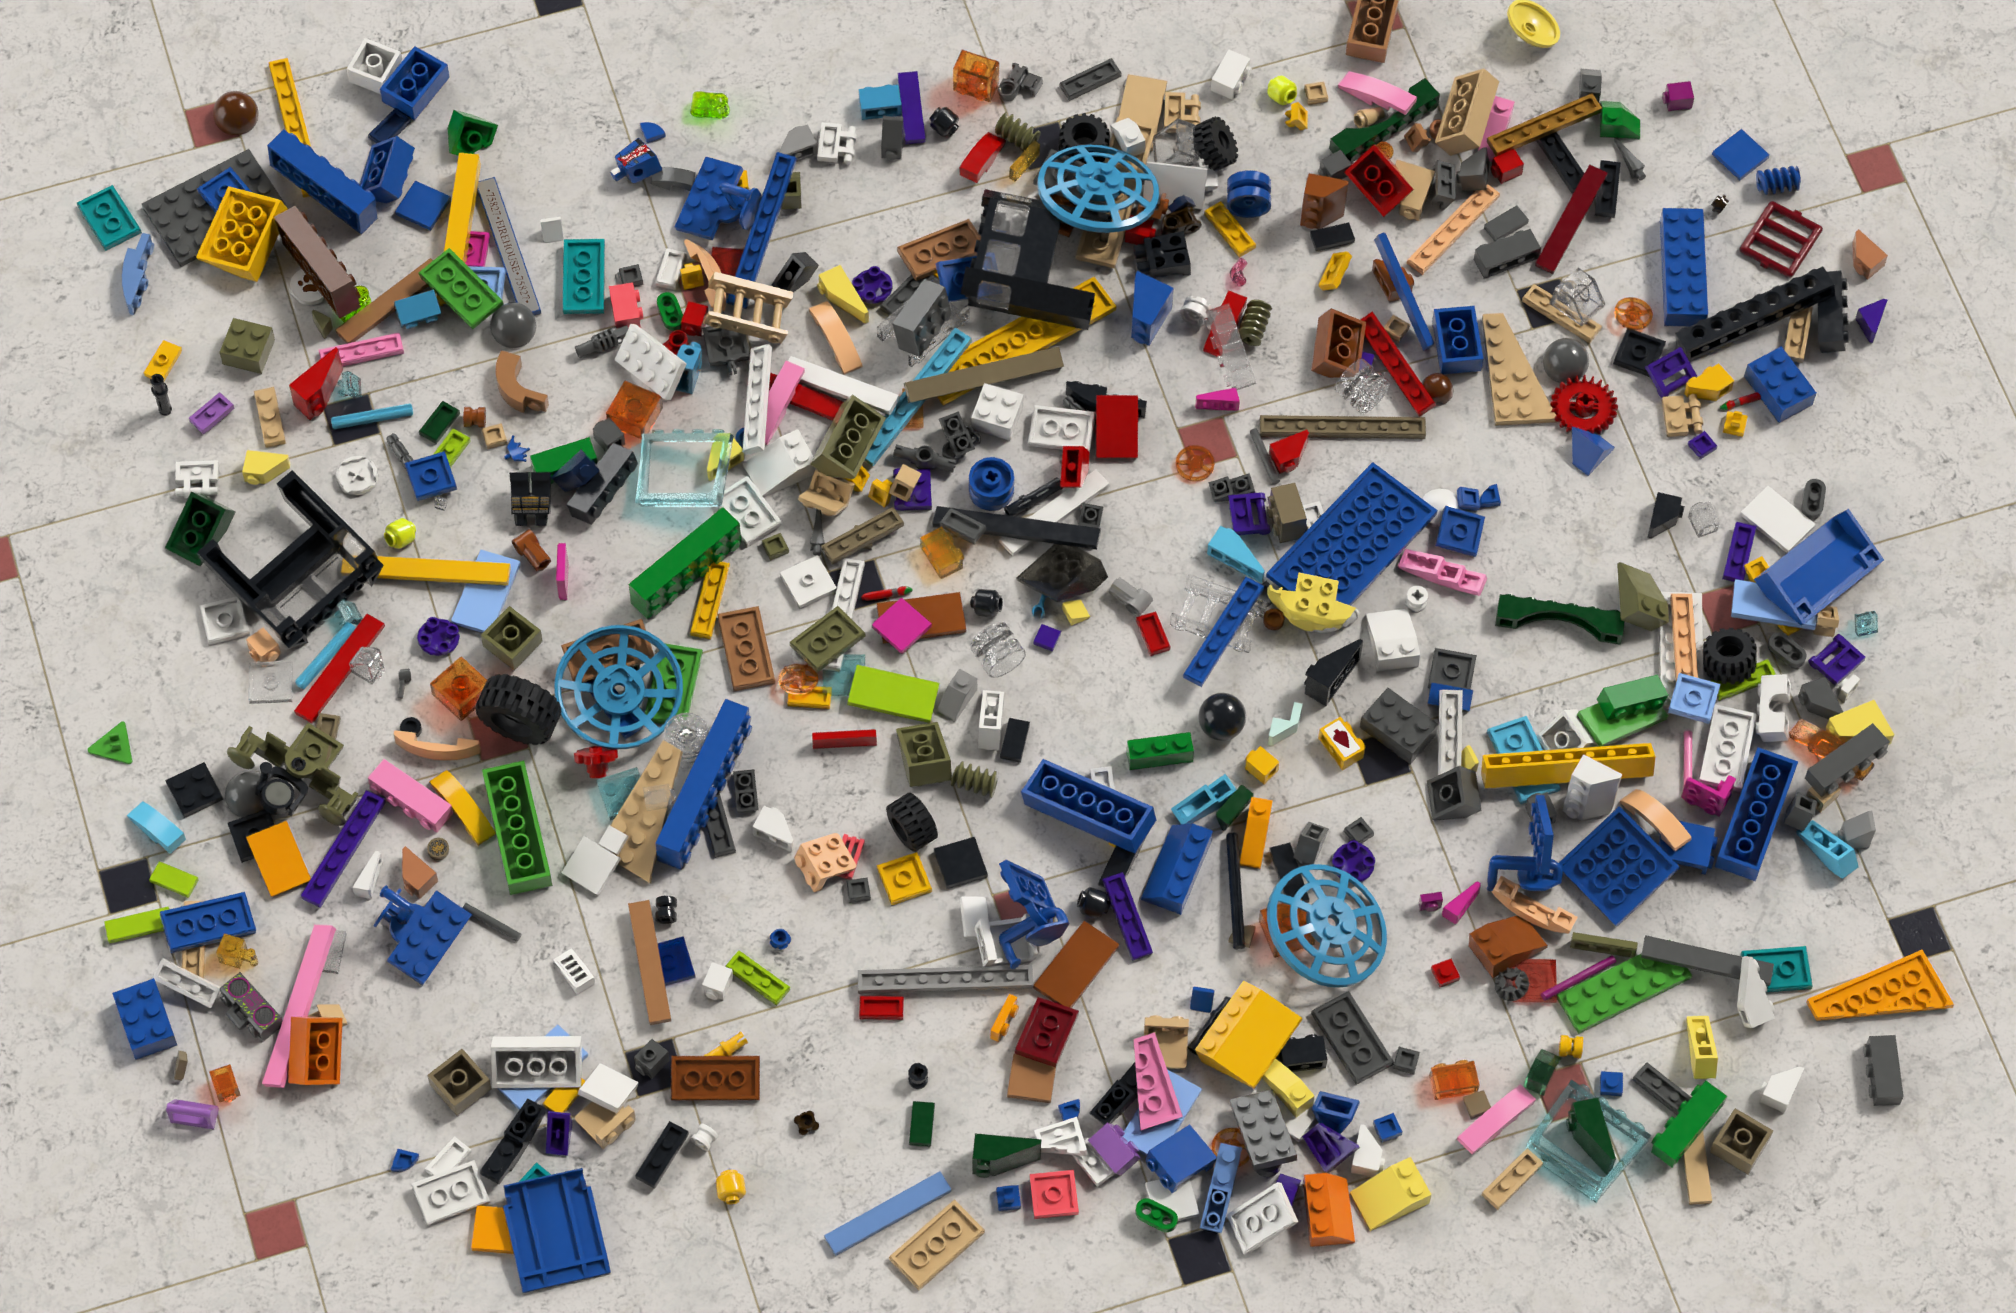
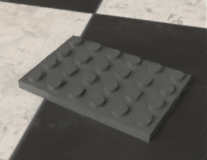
M249 149L141 203L142 208L180 267L197 259L198 251L216 214L198 193L197 188L229 167L234 170L252 193L279 199L284 203Z

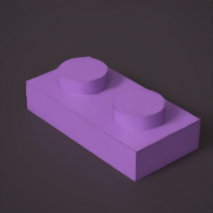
M219 392L190 416L189 421L200 432L205 434L235 409L234 404Z

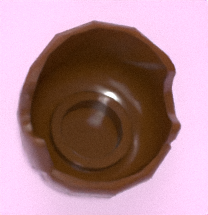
M1433 373L1423 379L1422 384L1435 403L1442 402L1446 404L1453 397L1454 389L1447 376L1441 373Z

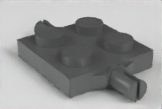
M711 326L702 328L710 367L727 365L729 375H732V369L734 375L737 374L735 363L750 360L746 334L722 328H713Z

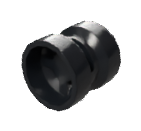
M673 896L657 897L655 905L658 911L655 913V921L661 924L676 922L677 913L675 908L677 907V899Z

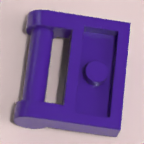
M1681 347L1645 367L1661 398L1668 397L1669 393L1685 385L1692 377L1697 378L1696 372ZM1684 369V376L1665 386L1663 380Z
M900 468L893 470V478H896ZM916 469V471L922 474L910 496L911 501L906 502L896 497V501H894L895 510H932L930 469Z
M1265 493L1228 495L1232 529L1239 536L1250 534L1267 535L1271 532L1270 525L1267 523L1264 503L1266 502ZM1253 502L1256 503L1259 524L1256 525L1253 522L1251 503Z
M1837 634L1833 641L1818 655L1812 656L1808 663L1833 685L1837 686L1864 662L1866 657L1842 635ZM1838 647L1843 649L1826 665L1822 662Z

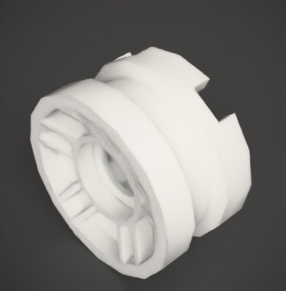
M1188 296L1180 310V315L1190 324L1203 326L1212 312L1211 304L1207 305V301L1201 297L1193 298V296Z

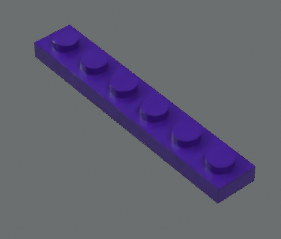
M367 790L365 791L301 894L303 900L319 908L322 907L385 805L386 801L384 798Z

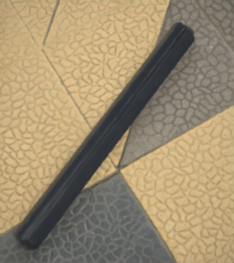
M1229 832L1226 835L1232 935L1233 948L1238 950L1245 948L1238 834Z

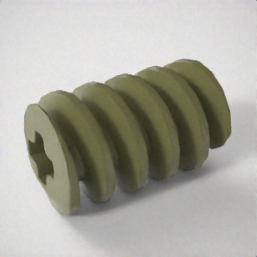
M1005 112L995 126V133L1001 135L1004 139H1008L1010 143H1015V146L1021 147L1023 151L1031 150L1036 145L1041 132L1038 130L1033 134V126L1027 130L1028 124L1026 122L1020 126V118L1014 122L1015 116L1011 114L1007 118V112Z
M1254 299L1247 303V309L1237 333L1238 338L1242 342L1250 346L1261 345V339L1264 337L1263 332L1266 331V325L1271 316L1269 312L1272 310L1271 305L1259 299Z
M961 761L954 770L951 786L957 781L959 789L965 784L966 791H970L973 787L974 793L977 794L982 789V796H986L990 791V798H992L998 782L997 771H994L989 776L987 768L983 773L980 772V766L973 771L971 763L967 768H964V761Z

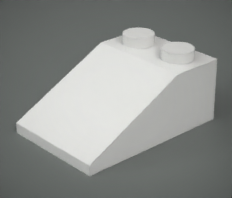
M798 429L779 437L765 447L764 451L758 452L743 463V467L750 480L763 497L813 476L816 470L810 464L814 457Z
M1407 608L1365 615L1377 672L1419 666V645Z

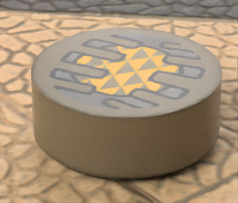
M443 838L432 839L427 846L428 855L434 860L446 858L449 854L448 842Z

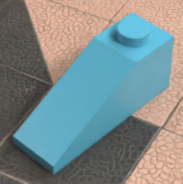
M1220 525L1208 544L1207 554L1262 583L1265 573L1263 567L1234 530Z
M1814 820L1809 822L1804 831H1796L1797 835L1821 862L1841 879L1859 868L1854 848Z

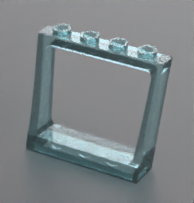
M654 429L652 433L642 434L635 503L641 507L722 506L734 435L724 433L722 429H713L712 433H704V430L693 429L692 433H684V430L673 429L672 433H664V430ZM722 441L714 487L710 493H648L651 445L653 442Z
M1571 1080L1530 1137L1524 1151L1528 1148L1543 1162L1545 1168L1597 1203L1649 1142L1651 1134L1645 1131L1641 1123H1633L1629 1120L1624 1111L1613 1109L1605 1098L1598 1097L1605 1121L1636 1143L1606 1177H1600L1543 1137V1134L1569 1098H1573L1576 1101L1597 1098L1590 1093L1588 1086L1584 1084L1579 1085Z

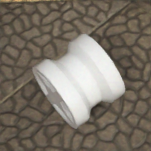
M1413 586L1408 590L1406 599L1408 609L1414 612H1420L1425 609L1428 599L1426 589L1421 586Z
M700 1124L698 1132L693 1134L690 1140L700 1149L709 1151L712 1141L718 1138V1134L711 1127Z

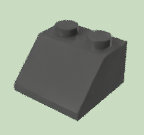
M1457 766L1427 780L1432 820L1467 818L1482 811L1475 771Z

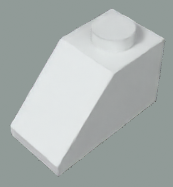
M1126 118L1110 125L1122 151L1132 156L1145 152V139L1134 121Z
M763 806L753 825V836L792 852L794 850L793 838L784 814L775 807Z
M1797 1067L1772 1075L1768 1083L1764 1081L1759 1094L1763 1095L1760 1103L1785 1113L1804 1068Z
M1361 1124L1357 1144L1360 1148L1355 1151L1351 1173L1373 1178L1378 1174V1171H1383L1385 1159L1381 1158L1383 1150L1367 1127Z

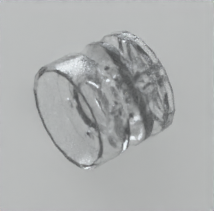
M1359 359L1349 366L1335 385V391L1345 400H1350V405L1356 408L1360 414H1365L1372 410L1382 400L1390 387V382L1383 378L1379 372L1374 373L1375 369L1364 359Z
M998 622L988 626L978 633L970 643L971 651L979 661H982V667L991 678H997L1011 672L1026 656L1025 649L1017 639H1014V633L1005 622Z
M681 713L673 716L664 728V740L683 752L679 766L681 768H692L709 733L706 722L700 716L693 713Z

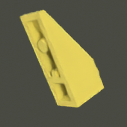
M841 265L819 274L817 287L821 295L825 294L828 301L863 323L869 322V312Z
M1687 1016L1689 1051L1694 1079L1716 1078L1718 1056L1709 1016Z
M1275 1058L1262 1079L1273 1089V1092L1294 1117L1297 1118L1313 1106L1315 1096L1299 1077Z

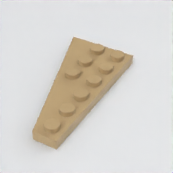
M1483 314L1482 323L1495 426L1556 422L1554 420L1556 414L1551 412L1553 408L1504 314Z
M664 740L610 825L629 836L619 855H617L621 858L618 864L650 884L653 868L657 860L655 843L667 819L668 806L672 798L673 786L683 754L680 749Z

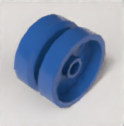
M1245 170L1234 173L1227 179V209L1230 213L1243 218H1254L1270 211L1271 179L1268 175L1258 171Z
M988 457L977 461L971 467L969 473V497L976 506L983 510L996 511L1004 508L1012 501L1015 479L1011 466L1003 459Z

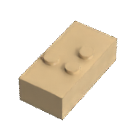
M1484 68L1454 78L1435 143L1450 156L1479 148L1499 85V81Z

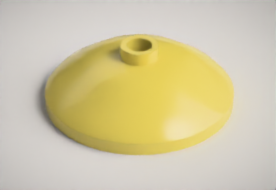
M1515 0L1508 7L1507 16L1509 24L1523 41L1540 48H1549L1558 42L1560 38L1559 26L1545 8L1530 0Z

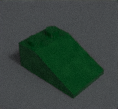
M191 491L165 549L201 566L203 562L200 560L197 552L210 540L214 539L217 543L221 540L228 530L236 511L203 494Z
M1599 1098L1573 1102L1570 1111H1568V1119H1566L1568 1132H1572L1573 1139L1606 1175H1610L1616 1157Z
M975 1133L972 1174H976L981 1178H988L989 1176H996L1041 1159L1042 1139Z

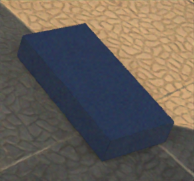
M395 108L368 134V137L377 144L398 136L411 123L410 118Z

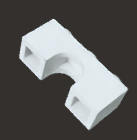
M1787 674L1761 676V684H1758L1760 703H1757L1759 722H1756V733L1760 735L1763 742L1788 741L1789 720L1785 712H1773L1777 705L1790 703L1791 683Z

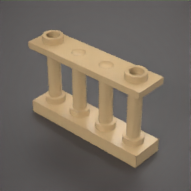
M714 272L708 288L716 291L713 312H708L703 320V324L710 325L713 328H722L765 339L771 343L782 344L788 334V331L780 329L782 309L787 308L791 302L793 292ZM724 292L735 295L733 317L721 314ZM744 297L755 301L752 322L741 319ZM763 302L775 306L772 327L760 324Z

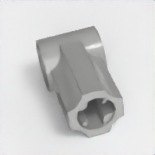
M1120 577L1112 583L1109 589V593L1124 603L1128 611L1137 617L1153 602V598L1147 591L1141 588L1137 590Z

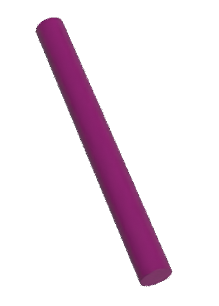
M1611 955L1542 992V999L1546 1001L1615 964V957Z

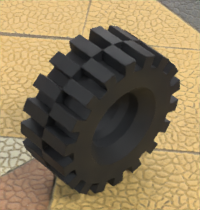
M1216 116L1197 124L1194 127L1195 132H1193L1195 137L1193 140L1197 145L1195 148L1200 153L1199 157L1204 159V164L1208 165V168L1213 169V171H1218L1234 164L1238 158L1237 142L1233 138V132H1230V127L1225 125L1226 122Z

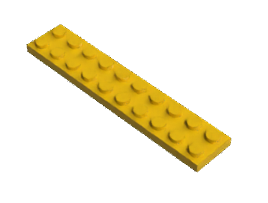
M1095 276L1073 288L1095 293L1089 325L1116 311L1117 306ZM1019 317L970 344L949 372L1042 351L1082 329ZM975 388L938 396L937 398L944 406Z

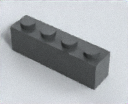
M1872 723L1807 770L1805 779L1821 797L1826 793L1832 794L1838 789L1840 783L1843 781L1845 783L1849 782L1857 771L1866 770L1871 765V761L1884 757L1888 752L1887 748L1890 741Z

